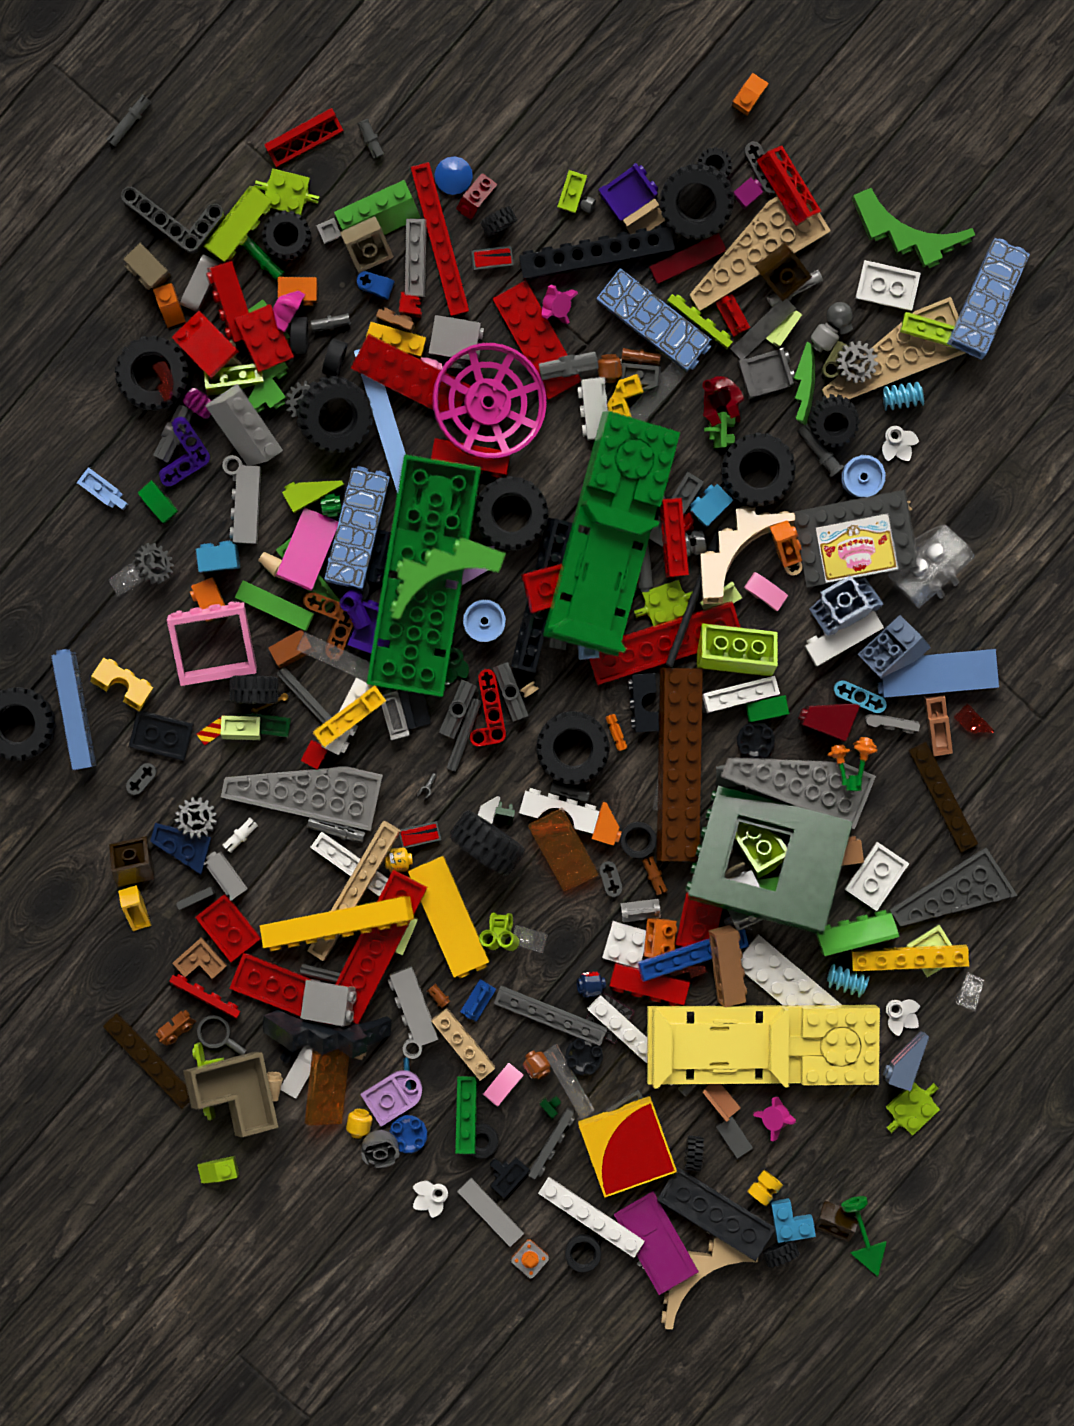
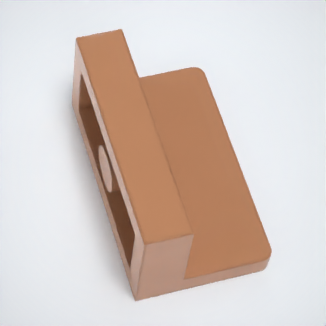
M708 1084L701 1089L726 1122L730 1120L729 1117L740 1109V1106L722 1084Z

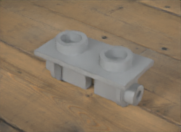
M659 899L621 903L623 922L661 918Z

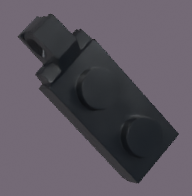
M377 530L369 563L370 572L367 579L369 582L381 584L391 532Z

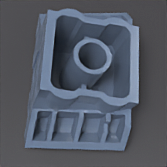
M848 576L823 590L820 599L809 610L825 634L830 636L840 629L847 628L865 618L870 612L878 610L883 605V602L866 578L854 580L851 576Z

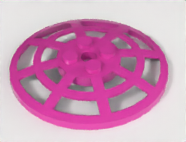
M480 343L460 350L444 364L434 384L433 409L440 429L454 446L475 457L486 459L501 458L520 451L537 435L545 418L547 406L546 392L539 372L523 354L505 345ZM494 350L507 355L502 364L479 362L476 351ZM469 354L471 365L462 370L455 379L445 374L456 360ZM514 358L528 370L534 383L523 386L518 376L509 369ZM480 368L497 369L498 372L494 379H483ZM473 371L476 380L474 384L468 388L459 383L465 375ZM505 374L513 380L517 389L508 391L501 383ZM442 381L451 387L448 397L449 410L439 413L438 392ZM456 390L465 395V405L458 408L454 406ZM537 390L539 409L537 419L533 421L525 417L527 411L526 393ZM517 396L521 398L519 414L510 410L511 398ZM484 397H490L492 399L493 403L491 407H486L484 405ZM468 413L470 418L474 420L470 430L461 423L458 418L459 415ZM505 417L516 421L509 430L502 433L498 422L502 421ZM453 419L457 427L467 435L464 445L460 444L450 435L442 420ZM521 424L532 428L522 442L511 449L508 448L505 438L512 435ZM480 425H491L495 436L478 435L477 432ZM474 439L482 442L497 441L502 452H477L472 450L471 446Z

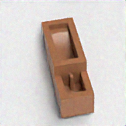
M943 692L924 695L933 756L952 754L951 733L945 696Z

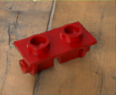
M733 294L727 295L716 302L733 337L750 328Z

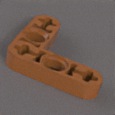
M308 592L303 597L305 607L335 619L325 644L324 652L329 658L337 659L343 653L353 623L350 617L346 619V623H349L348 627L339 623L340 620L344 622L345 619L343 615L344 610L341 608L340 602L315 592ZM313 596H315L314 599L319 602H321V599L323 598L324 600L321 603L320 610H318L319 605L313 603L311 606H309L310 602L307 601L308 598H312ZM328 602H332L335 605V609L331 613L325 611V605ZM338 627L345 629L343 637L339 638L336 636L335 631ZM332 638L338 641H342L341 645L337 643L336 649L338 650V652L333 653V655H331V651H329V648L334 647L335 642L332 641Z

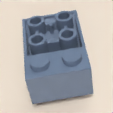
M899 615L858 655L882 678L917 661L931 647Z

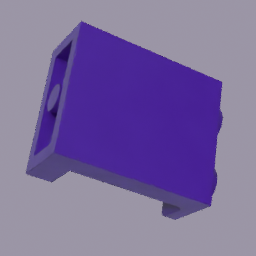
M633 164L630 169L606 186L604 185L598 189L599 195L619 223H622L625 218L658 197L657 191L659 189L653 181L649 182L646 177L647 172L642 165Z
M368 599L367 603L363 602V606L371 623L361 629H355L354 627L347 645L372 653L379 603ZM378 640V646L389 647L390 640Z

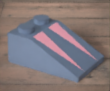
M920 1031L890 1061V1064L885 1066L883 1076H885L888 1084L911 1091L929 1038L925 1032Z

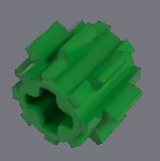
M326 494L325 498H321L323 515L336 517L338 513H341L340 496Z

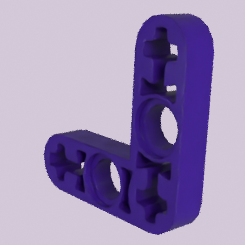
M184 417L175 418L172 422V429L188 453L160 470L159 478L165 486H172L206 465L210 460L206 447ZM181 423L187 433L183 434L182 430L178 428V424ZM194 437L196 439L195 444L187 445L186 440ZM198 449L204 458H198L195 450ZM183 462L190 464L189 468L185 471L179 469L180 464ZM167 473L171 475L170 480L165 477Z

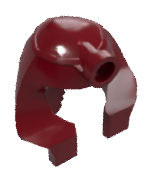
M716 376L705 380L702 383V387L705 390L703 416L710 421L712 427L721 423L716 411L720 406L726 407L731 419L735 417V421L740 422L741 416L738 404L744 400V396L739 387L724 376Z

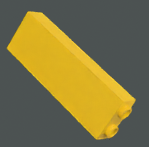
M444 855L409 870L410 878L428 887L421 903L453 977L458 976L460 979L469 975V971L476 968V971L486 968V963L489 962L488 956L479 941V935Z

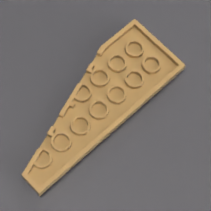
M796 187L797 191L802 194L800 188ZM777 196L766 203L689 296L696 308L701 311L759 276L760 273L756 270L755 266L784 242L795 254L828 234L831 230L820 213L795 226ZM806 203V206L808 207L809 211H813L811 206Z
M951 297L912 313L955 326L959 317ZM901 322L872 347L874 348L872 355L878 356L874 359L875 362H878V365L873 366L876 372L870 373V379L865 377V382L861 383L858 379L857 383H853L852 378L846 381V375H838L822 389V392L826 398L830 397L829 394H834L835 397L839 394L843 398L852 399L963 355L966 352L900 332ZM856 360L853 364H860L864 360ZM869 362L866 363L864 372L868 369ZM848 369L849 372H851L852 374H855L854 371H852L851 369Z

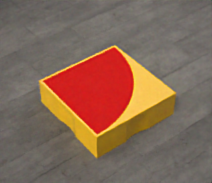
M650 1096L628 1103L617 1110L603 1112L578 1121L604 1197L677 1172Z

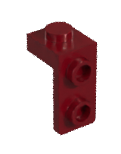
M481 174L462 196L456 209L462 215L472 220L481 204L496 188L497 183L486 175Z

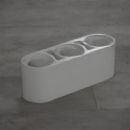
M204 254L202 255L182 296L180 305L196 313L201 309L212 286L206 277V273H208L207 268L221 264V262Z

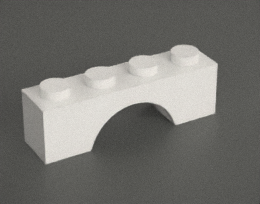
M530 788L529 791L525 790L519 813L538 818L544 811L550 808H560L570 814L575 829L594 833L599 811L596 810L597 806L585 803L584 807L577 805L578 801L567 798L566 801L559 800L560 796L548 793V796L540 794V790Z

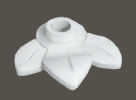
M899 426L888 428L885 433L886 441L882 446L883 456L887 461H890L895 455L901 460L909 461L912 455L911 446L919 442L916 434L912 431H903ZM893 432H896L898 434L897 439H893L891 437V434Z
M910 999L902 1002L899 1000L890 1001L886 1006V1013L889 1016L888 1026L891 1031L899 1036L902 1033L903 1027L918 1028V1018L915 1012L920 1008V1005ZM898 1006V1012H892V1007Z
M429 1181L416 1183L413 1189L419 1195L414 1201L413 1208L416 1210H429L432 1218L438 1216L443 1210V1202L448 1197L447 1188L442 1184L433 1185ZM440 1190L442 1195L436 1196L435 1191Z

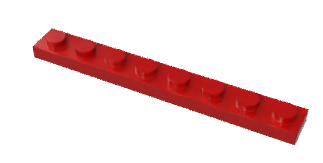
M427 162L413 166L411 171L424 219H427V230L450 315L455 316L469 312L430 163Z

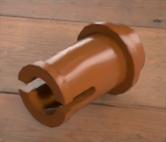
M436 983L426 991L436 1001L437 1007L443 1008L450 1002L449 996L446 997Z

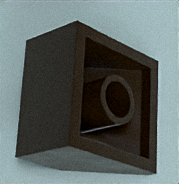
M785 242L755 266L756 270L782 302L812 278L811 274Z
M147 836L109 844L111 872L117 887L155 879Z

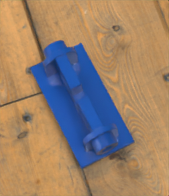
M480 979L460 1012L465 1014L467 1018L477 1022L496 988Z

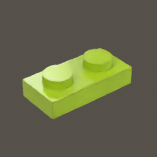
M571 170L568 171L557 208L576 214L587 175Z

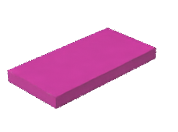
M304 507L276 577L311 591L339 522Z

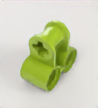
M491 913L489 920L490 928L480 934V943L489 950H496L501 946L508 951H514L519 946V938L511 933L513 927L512 914L497 915L496 913ZM493 936V941L487 944L488 938ZM508 937H511V942L508 945H506V939Z

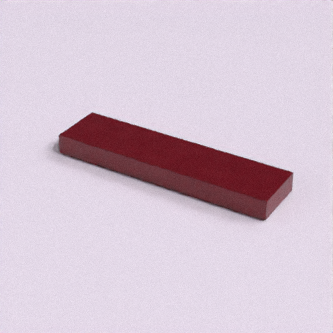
M718 233L649 266L658 285L727 250Z

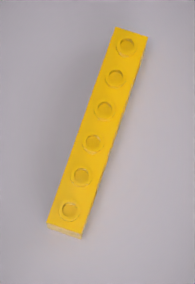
M967 945L851 949L853 971L969 966Z

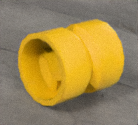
M763 1170L757 1178L758 1182L753 1183L747 1191L760 1203L768 1206L773 1199V1193L777 1194L783 1184L766 1170Z

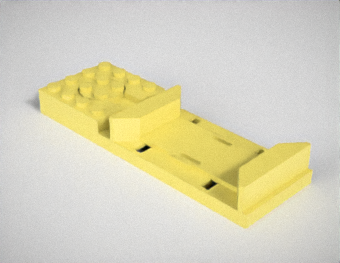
M877 1005L647 1006V1084H652L654 1088H658L661 1084L782 1083L784 1087H789V1083H801L802 1085H879L880 1008ZM756 1011H763V1023H756ZM687 1012H694L693 1024H687ZM686 1069H694V1078H686ZM755 1069H762V1078H755Z

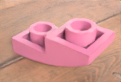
M756 572L753 573L744 587L754 597L761 599L775 611L779 610L788 597L780 588Z
M508 1063L483 1095L498 1107L521 1080L523 1074Z

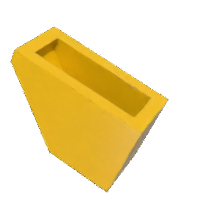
M137 885L119 890L121 908L132 930L136 931L151 926L143 897Z

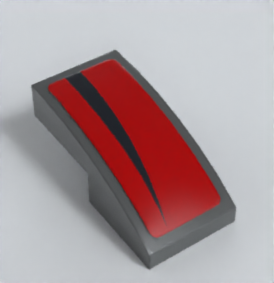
M511 246L470 251L473 270L511 267L514 265Z
M437 821L400 829L401 832L398 835L400 846L404 848L441 840Z

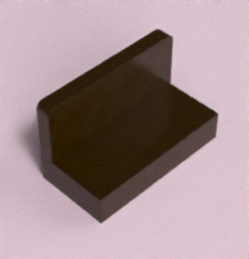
M824 1201L814 1228L849 1242L856 1232L858 1221L855 1212H844L841 1206Z

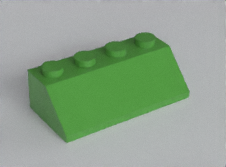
M405 180L334 212L342 231L375 216L384 235L405 226L406 219L421 218Z
M881 910L875 912V916L868 917L867 914L858 916L856 921L849 922V919L838 921V925L832 927L830 924H826L823 935L816 933L821 953L827 956L898 938L899 933L892 913Z

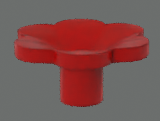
M684 514L685 532H692L694 529L692 525L694 523L693 514Z

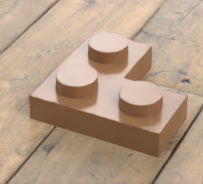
M384 308V311L378 310L376 315L378 319L409 333L413 332L415 326L411 317L404 314L394 316L395 312Z
M202 937L173 962V965L184 977L200 965L213 979L227 966Z

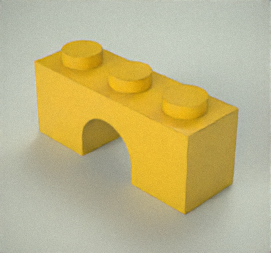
M370 322L367 335L369 333L415 357L422 358L427 342L426 337Z
M105 658L102 659L92 674L90 681L106 692L115 683L125 685L128 691L124 696L123 702L139 712L153 690L148 681L138 679L130 670H123L118 667L115 661Z

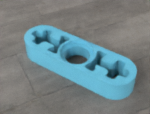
M838 681L833 687L834 694L837 697L853 704H858L860 707L871 712L881 713L886 709L887 704L883 697L847 681ZM845 684V688L851 691V687L855 688L851 693V699L847 698L849 696L848 693L843 692L840 695V690L837 687ZM858 691L865 694V700L861 703L857 702L854 698ZM869 695L872 696L870 699L872 701L881 700L882 708L875 710V706L871 703H868V707L865 706L869 700Z

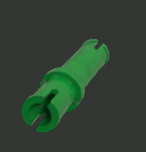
M248 236L242 246L261 265L260 267L263 270L265 269L277 281L278 277H282L285 272L275 264L271 256H268Z

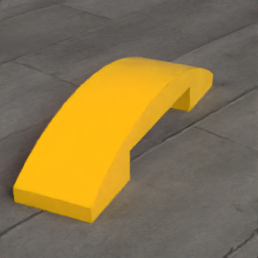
M374 685L313 731L321 744L326 747L386 700Z

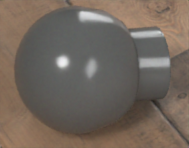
M844 302L832 304L826 314L829 324L837 328L839 334L851 331L853 329L851 324L853 319L851 307Z

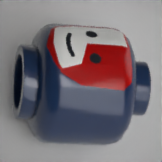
M598 972L582 973L580 978L577 979L578 993L582 994L585 998L600 996L603 989L606 988L605 978H601Z

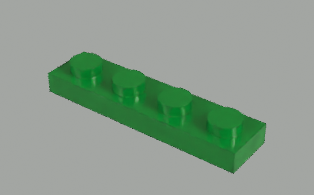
M457 1076L455 1154H476L477 1077Z

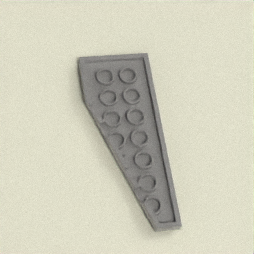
M728 758L721 775L797 807L853 821L852 829H855L876 777L863 771L862 790L846 791V786L842 785V775L837 762ZM843 763L847 779H849V775H858V768Z
M344 766L318 770L311 769L225 777L221 797L371 831L383 775Z

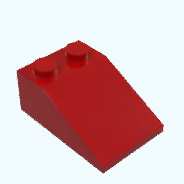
M200 311L192 316L172 336L173 340L210 378L239 352Z

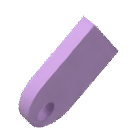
M400 1070L389 1075L360 1095L379 1125L383 1126L415 1106L421 1098L423 1088L417 1075L407 1070ZM414 1080L417 1086L415 1089L410 1090L406 1087V1082Z

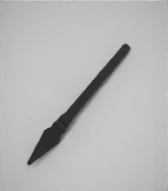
M721 527L718 528L707 551H714L716 553L718 531H721ZM701 568L666 665L669 667L674 665L702 589Z

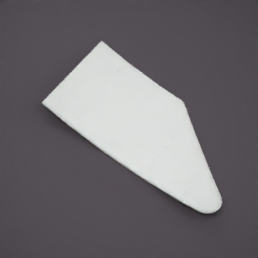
M497 796L480 807L478 815L491 824L500 797Z

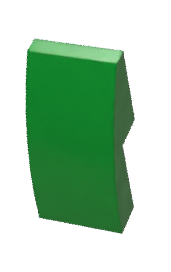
M151 480L138 492L139 496L162 523L165 524L178 512L171 500L163 494L154 481Z
M786 695L745 704L749 722L789 714Z

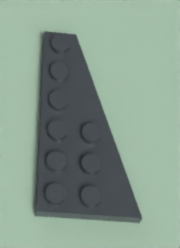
M985 847L889 910L899 926L1018 895Z

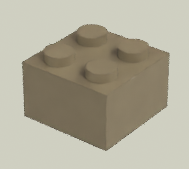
M375 216L340 232L358 273L394 258Z
M141 243L124 258L127 262L125 267L134 276L138 274L140 276L138 280L148 290L160 287L171 276Z

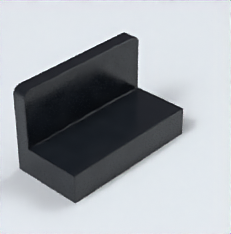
M411 691L399 692L408 729L430 724L431 721L424 694Z

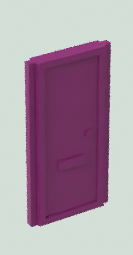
M653 1191L621 1209L614 1216L620 1225L645 1241L636 1255L656 1291L661 1295L696 1275L699 1271L662 1205L657 1201L658 1198Z

